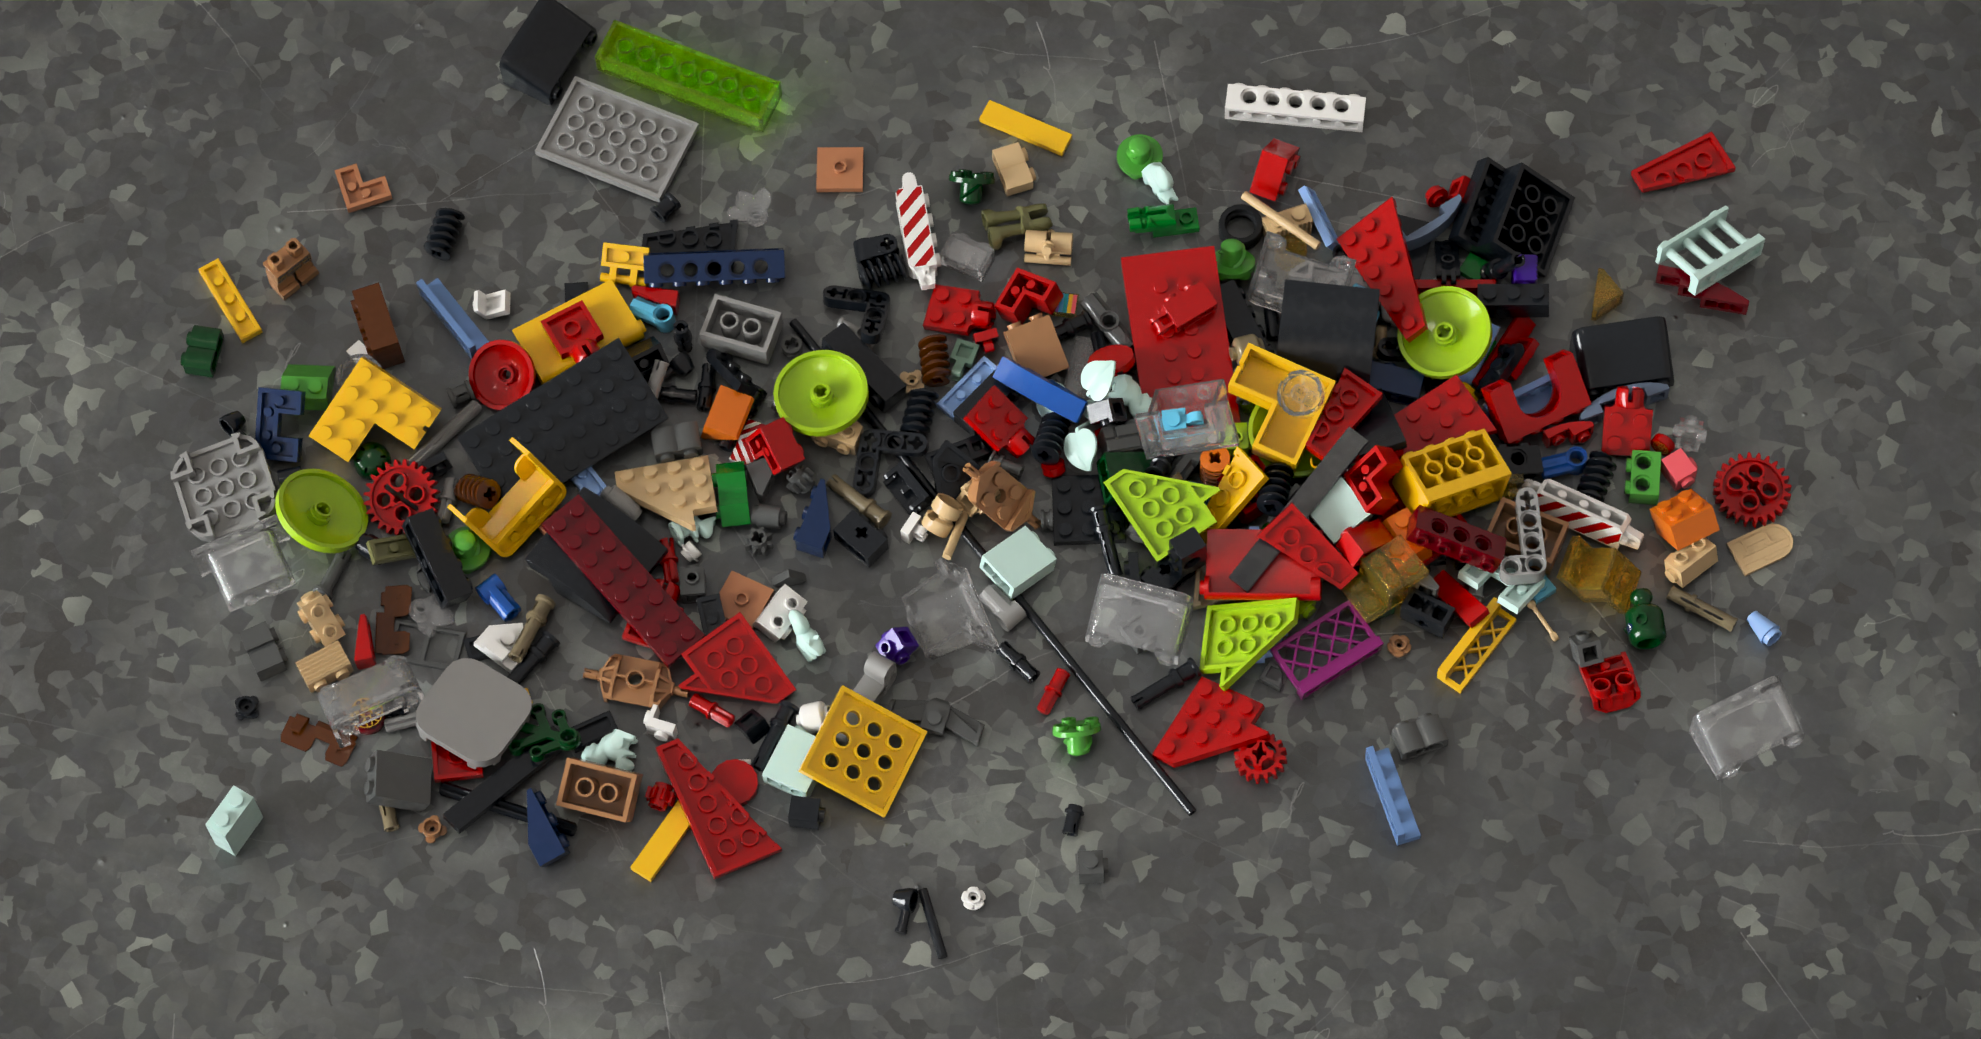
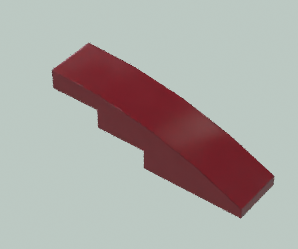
M1659 264L1656 283L1679 287L1678 295L1701 299V308L1743 315L1747 314L1749 300L1730 288L1716 282L1694 296L1688 291L1691 280L1685 271Z

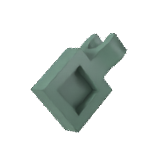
M957 338L950 356V362L954 363L951 375H953L952 381L959 382L963 377L965 367H973L980 350L979 344Z

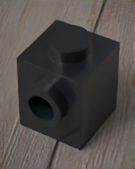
M791 795L788 814L789 826L819 830V824L824 822L826 808L822 807L821 799Z

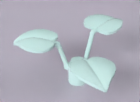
M1092 361L1084 367L1081 374V384L1084 389L1088 390L1086 396L1091 399L1087 400L1088 405L1105 399L1109 394L1115 376L1116 361ZM1036 403L1037 410L1041 417H1043L1045 414L1053 412L1048 408ZM1087 407L1083 413L1086 418H1088ZM1089 420L1076 427V433H1069L1064 440V453L1067 459L1075 467L1084 471H1092V464L1097 451V438L1090 429L1085 428L1090 425Z

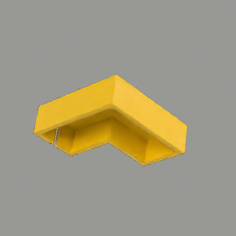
M1248 342L1239 361V366L1237 365L1228 384V392L1269 410L1252 445V454L1272 463H1285L1296 472L1306 451V443L1333 393L1336 381Z
M362 356L309 434V437L347 462L351 460L374 424H377L415 449L427 432L424 426L429 428L442 408Z

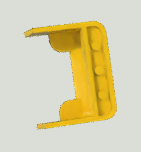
M513 437L509 441L523 453L514 465V471L520 479L488 513L483 508L476 507L464 516L451 504L447 507L501 557H509L515 553L563 501L567 493L565 485Z

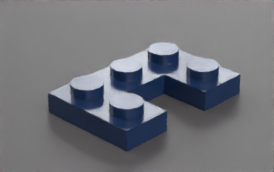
M258 387L255 439L263 448L267 459L301 462L303 438L281 436L282 413L304 415L306 391Z

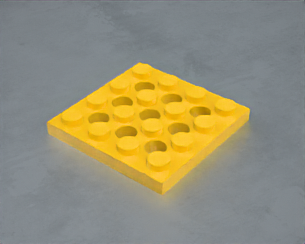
M842 685L798 772L884 818L928 731ZM853 712L858 716V723L856 725L848 723L846 719L848 713ZM869 724H875L879 727L880 733L878 736L874 737L869 734ZM842 733L846 735L848 739L846 746H840L836 742L837 734ZM890 736L899 737L901 741L899 748H893L890 745ZM859 745H864L869 749L868 757L863 758L858 755L857 748ZM827 755L836 757V767H829L826 764L825 757ZM880 757H887L890 760L889 769H883L879 766L878 761ZM849 766L857 768L859 774L856 779L848 777L846 771ZM869 778H876L879 781L880 787L878 790L869 788Z

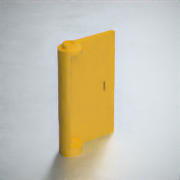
M612 279L512 330L519 344L531 356L541 385L576 364L571 357L562 360L543 329L541 321L581 300L603 333L604 339L597 343L600 349L617 338L621 340L625 348L645 338L644 332H646V328L642 320H636Z

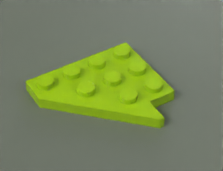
M1122 469L1103 482L1157 562L1168 556L1167 551L1169 550L1170 539L1192 527H1195L1200 534L1217 523L1204 502L1220 492L1219 487Z
M1297 597L1207 606L1199 667L1201 673H1221L1219 687L1223 691L1230 688L1298 624L1300 601Z

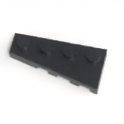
M738 219L730 220V223L719 224L716 222L710 223L709 226L698 228L691 226L679 231L672 229L643 234L642 247H650V253L736 250L739 222Z

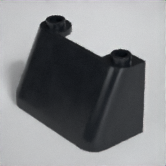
M538 0L501 57L499 67L503 83L551 106L554 100L560 98L563 91L560 79L581 47L586 49L595 44L598 37L596 29L557 0Z
M1655 316L1586 326L1572 332L1569 350L1575 357L1590 400H1596L1603 394L1605 388L1644 382L1668 384L1669 387L1674 385L1668 330L1664 317Z

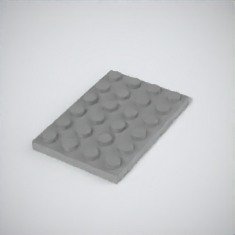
M574 76L535 149V154L653 201L660 202L700 127L697 122Z

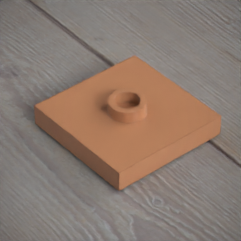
M817 147V192H863L864 148Z
M731 571L719 592L725 620L728 621L741 612L754 630L755 627L752 624L772 599L775 593L774 589Z

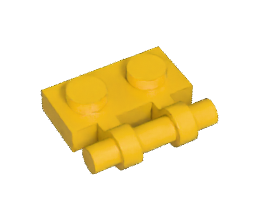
M603 242L601 266L610 267V272H601L600 282H607L612 279L615 286L617 284H625L631 288L634 285L647 287V283H644V277H639V270L644 271L643 253H650L651 248ZM618 268L631 269L630 276L618 274Z

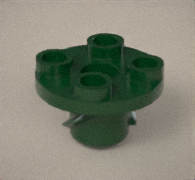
M959 169V171H951L949 181L961 183L959 198L962 203L976 205L982 201L983 184H995L994 172L981 171L980 173H972V170Z

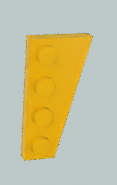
M1236 447L1233 453L1235 456L1231 464H1227L1222 472L1224 476L1218 485L1221 491L1212 496L1207 504L1208 509L1217 521L1208 529H1226L1269 480V477L1239 447ZM1206 529L1205 531H1203V532L1200 533L1199 535L1201 536V538L1203 539V541H1204L1205 544L1207 545V529Z

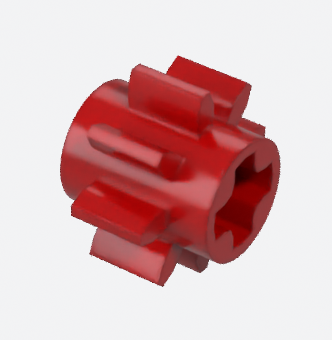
M655 782L654 787L648 786L645 794L646 801H649L648 806L657 811H666L667 806L673 807L676 796L675 792H672V786L664 782Z

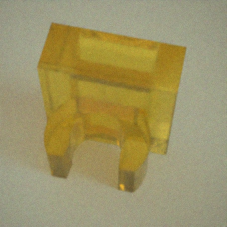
M1523 474L1511 475L1503 497L1514 500L1518 493V488L1525 483Z

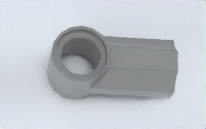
M995 583L988 585L979 595V599L995 615L996 621L1007 632L1027 617L1024 609L1015 600L1011 601Z

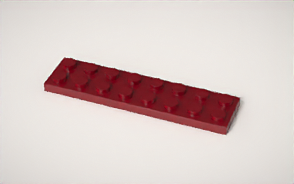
M579 494L542 523L545 531L667 667L682 657L681 653L705 637L703 632Z

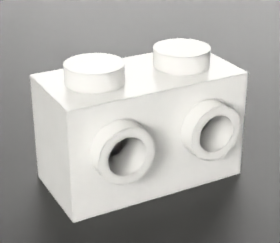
M784 584L752 625L774 643L780 638L785 640L792 631L789 620L790 611L798 610L804 615L806 612L804 606L808 601Z

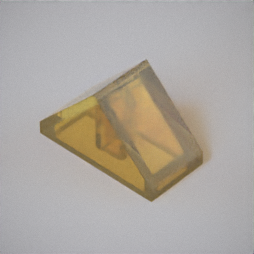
M1602 268L1598 269L1591 316V320L1594 321L1620 305L1624 292Z

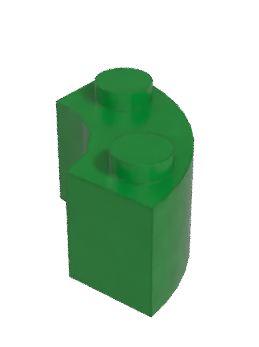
M744 461L716 464V473H712L713 487H718L719 494L716 518L721 519L722 527L751 524Z

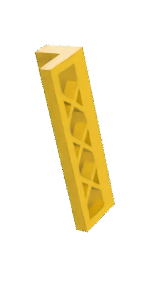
M1493 597L1486 606L1490 614L1475 627L1468 629L1438 668L1437 678L1460 694L1517 621L1515 617L1501 609V604L1497 603L1498 599L1496 597ZM1497 615L1508 621L1504 628L1494 629L1493 620ZM1492 634L1493 643L1490 646L1480 647L1479 638L1483 635ZM1478 652L1479 661L1476 664L1466 665L1465 656L1469 653ZM1464 670L1465 679L1460 685L1449 678L1453 672Z

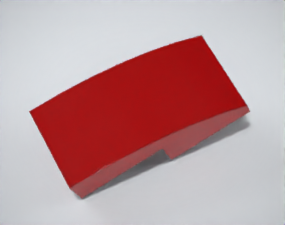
M1575 421L1551 427L1543 431L1542 442L1546 448L1552 445L1558 446L1566 438H1568L1571 445L1578 442L1584 443L1592 437L1594 424L1592 421Z

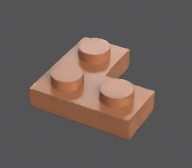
M357 163L334 170L348 213L393 199L385 176L363 182Z

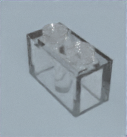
M952 231L940 252V260L942 265L983 282L995 260L994 249L989 244L976 242L964 233L958 234Z

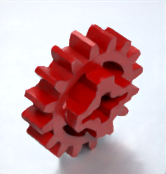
M1274 734L1270 735L1269 739L1257 740V743L1238 748L1239 751L1234 752L1235 759H1237L1234 762L1236 768H1239V775L1243 776L1246 774L1245 777L1248 782L1255 778L1256 784H1259L1261 779H1264L1266 784L1269 783V777L1271 776L1274 779H1278L1276 772L1283 773L1285 770L1282 764H1287L1288 762L1285 756L1287 755L1286 748L1283 747L1281 739L1276 741Z

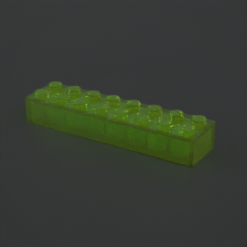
M617 20L613 21L595 55L597 70L761 132H764L782 97L780 81Z

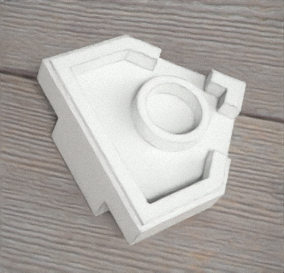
M523 623L489 625L474 642V646L511 673L519 663L512 661L508 654L523 629Z

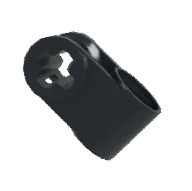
M891 234L861 238L853 242L856 263L860 262L864 268L866 260H870L874 265L875 258L877 257L883 263L884 255L891 254L889 257L891 260L893 253L896 252L899 255L897 239Z

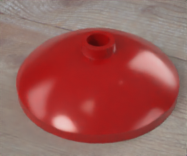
M510 340L488 342L477 350L470 362L469 383L473 393L482 404L491 409H504L530 393L535 385L536 372L533 360L529 353L516 342ZM507 371H510L511 377L509 379L506 377Z

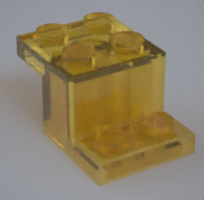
M1400 534L1362 558L1360 570L1358 571L1359 574L1341 590L1368 624L1403 602L1408 595L1409 587L1429 575V570Z
M1572 536L1557 579L1583 602H1607L1619 614H1625L1631 604L1630 594L1636 589L1642 572L1616 548H1592L1580 536Z

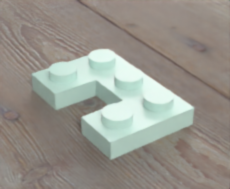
M1466 564L1458 573V579L1476 590L1490 577L1503 583L1499 577L1500 566L1494 573H1490ZM1506 568V569H1505L1506 572H1508V573H1515V572H1517V571H1516L1515 569H1513V568ZM1543 579L1538 583L1506 585L1508 587L1498 596L1497 603L1518 614L1544 587L1546 580Z

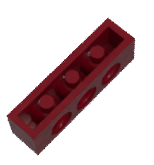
M1421 505L1409 517L1406 540L1490 573H1494L1501 565L1505 555L1507 539Z

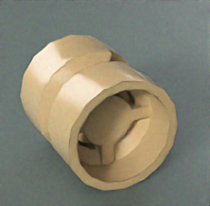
M938 493L931 504L932 510H927L921 520V524L931 533L947 538L954 527L953 521L959 519L964 511V507L954 498Z

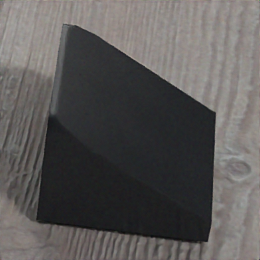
M753 708L734 723L752 744L763 738L770 729L766 719Z

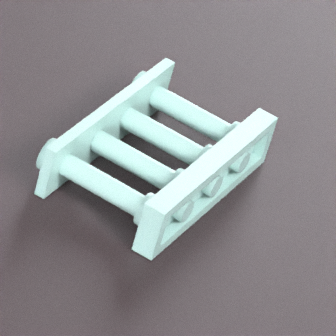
M1726 205L1719 210L1712 211L1709 216L1670 240L1663 241L1657 248L1658 253L1655 262L1659 265L1670 258L1685 271L1691 280L1688 291L1694 296L1757 258L1762 253L1765 238L1759 233L1752 238H1745L1726 221L1729 210ZM1720 228L1737 242L1739 246L1730 249L1711 232ZM1703 238L1723 256L1713 259L1695 242ZM1687 248L1706 266L1702 269H1696L1678 252Z

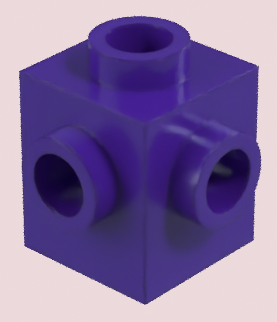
M908 627L891 628L881 635V639L875 645L881 655L898 665L906 663L910 659V655L919 647Z

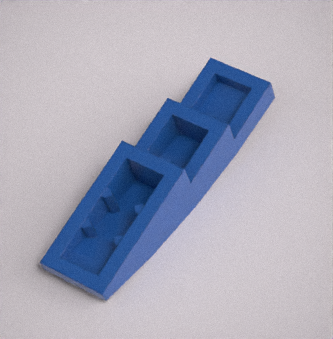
M1002 356L993 375V378L1075 423H1079L1088 405V401L1057 382L1046 379L1032 369L1025 368L1006 356Z

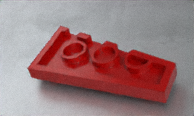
M1711 131L1632 170L1631 176L1641 192L1645 193L1735 172L1736 167Z

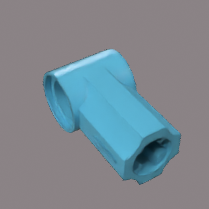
M638 296L635 299L633 298L629 309L636 319H641L643 322L656 326L663 333L671 332L674 329L673 326L676 319L671 306L668 304H656ZM668 316L666 320H660L662 317Z

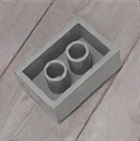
M715 294L699 334L702 347L716 349L720 352H726L768 365L783 327L782 313Z

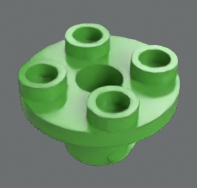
M1132 135L1123 140L1117 150V163L1120 169L1132 179L1143 178L1141 171L1148 164L1153 162L1162 163L1163 151L1160 144L1148 135Z
M1232 238L1224 240L1221 243V249L1215 252L1219 281L1225 279H1249L1255 269L1254 256L1246 251L1245 245L1241 241Z
M468 526L457 528L448 535L452 542V550L455 556L460 558L463 566L462 570L465 574L478 570L488 561L492 552L491 547Z
M1096 716L1086 717L1084 720L1077 721L1075 717H1065L1061 719L1062 723L1053 725V736L1065 738L1063 742L1067 745L1068 754L1072 756H1082L1089 753L1092 744L1091 735L1101 731V723Z

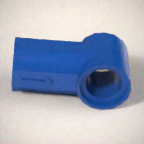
M1574 446L1567 452L1542 457L1544 472L1541 476L1543 479H1549L1566 474H1582L1588 458L1586 450L1582 447ZM1577 458L1581 463H1573L1571 459Z
M495 573L475 587L481 599L487 605L490 604L505 622L513 620L521 611V607L507 592L506 586Z

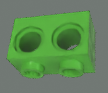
M1632 450L1631 458L1626 459V472L1630 473V480H1625L1624 494H1629L1628 503L1657 505L1660 490L1661 452ZM1645 464L1649 468L1641 469L1638 467V465ZM1640 485L1645 486L1647 490L1640 491L1636 487Z

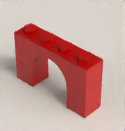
M1563 349L1543 359L1552 382V395L1547 405L1538 412L1524 413L1518 405L1510 382L1503 379L1481 388L1501 441L1507 444L1519 443L1523 440L1522 437L1528 434H1537L1543 431V427L1549 424H1558L1564 420V417L1570 414H1579L1585 410V407L1591 405L1572 352Z

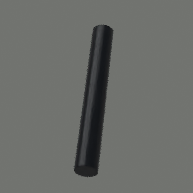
M922 888L918 890V894L938 959H944L947 957V952L928 889Z

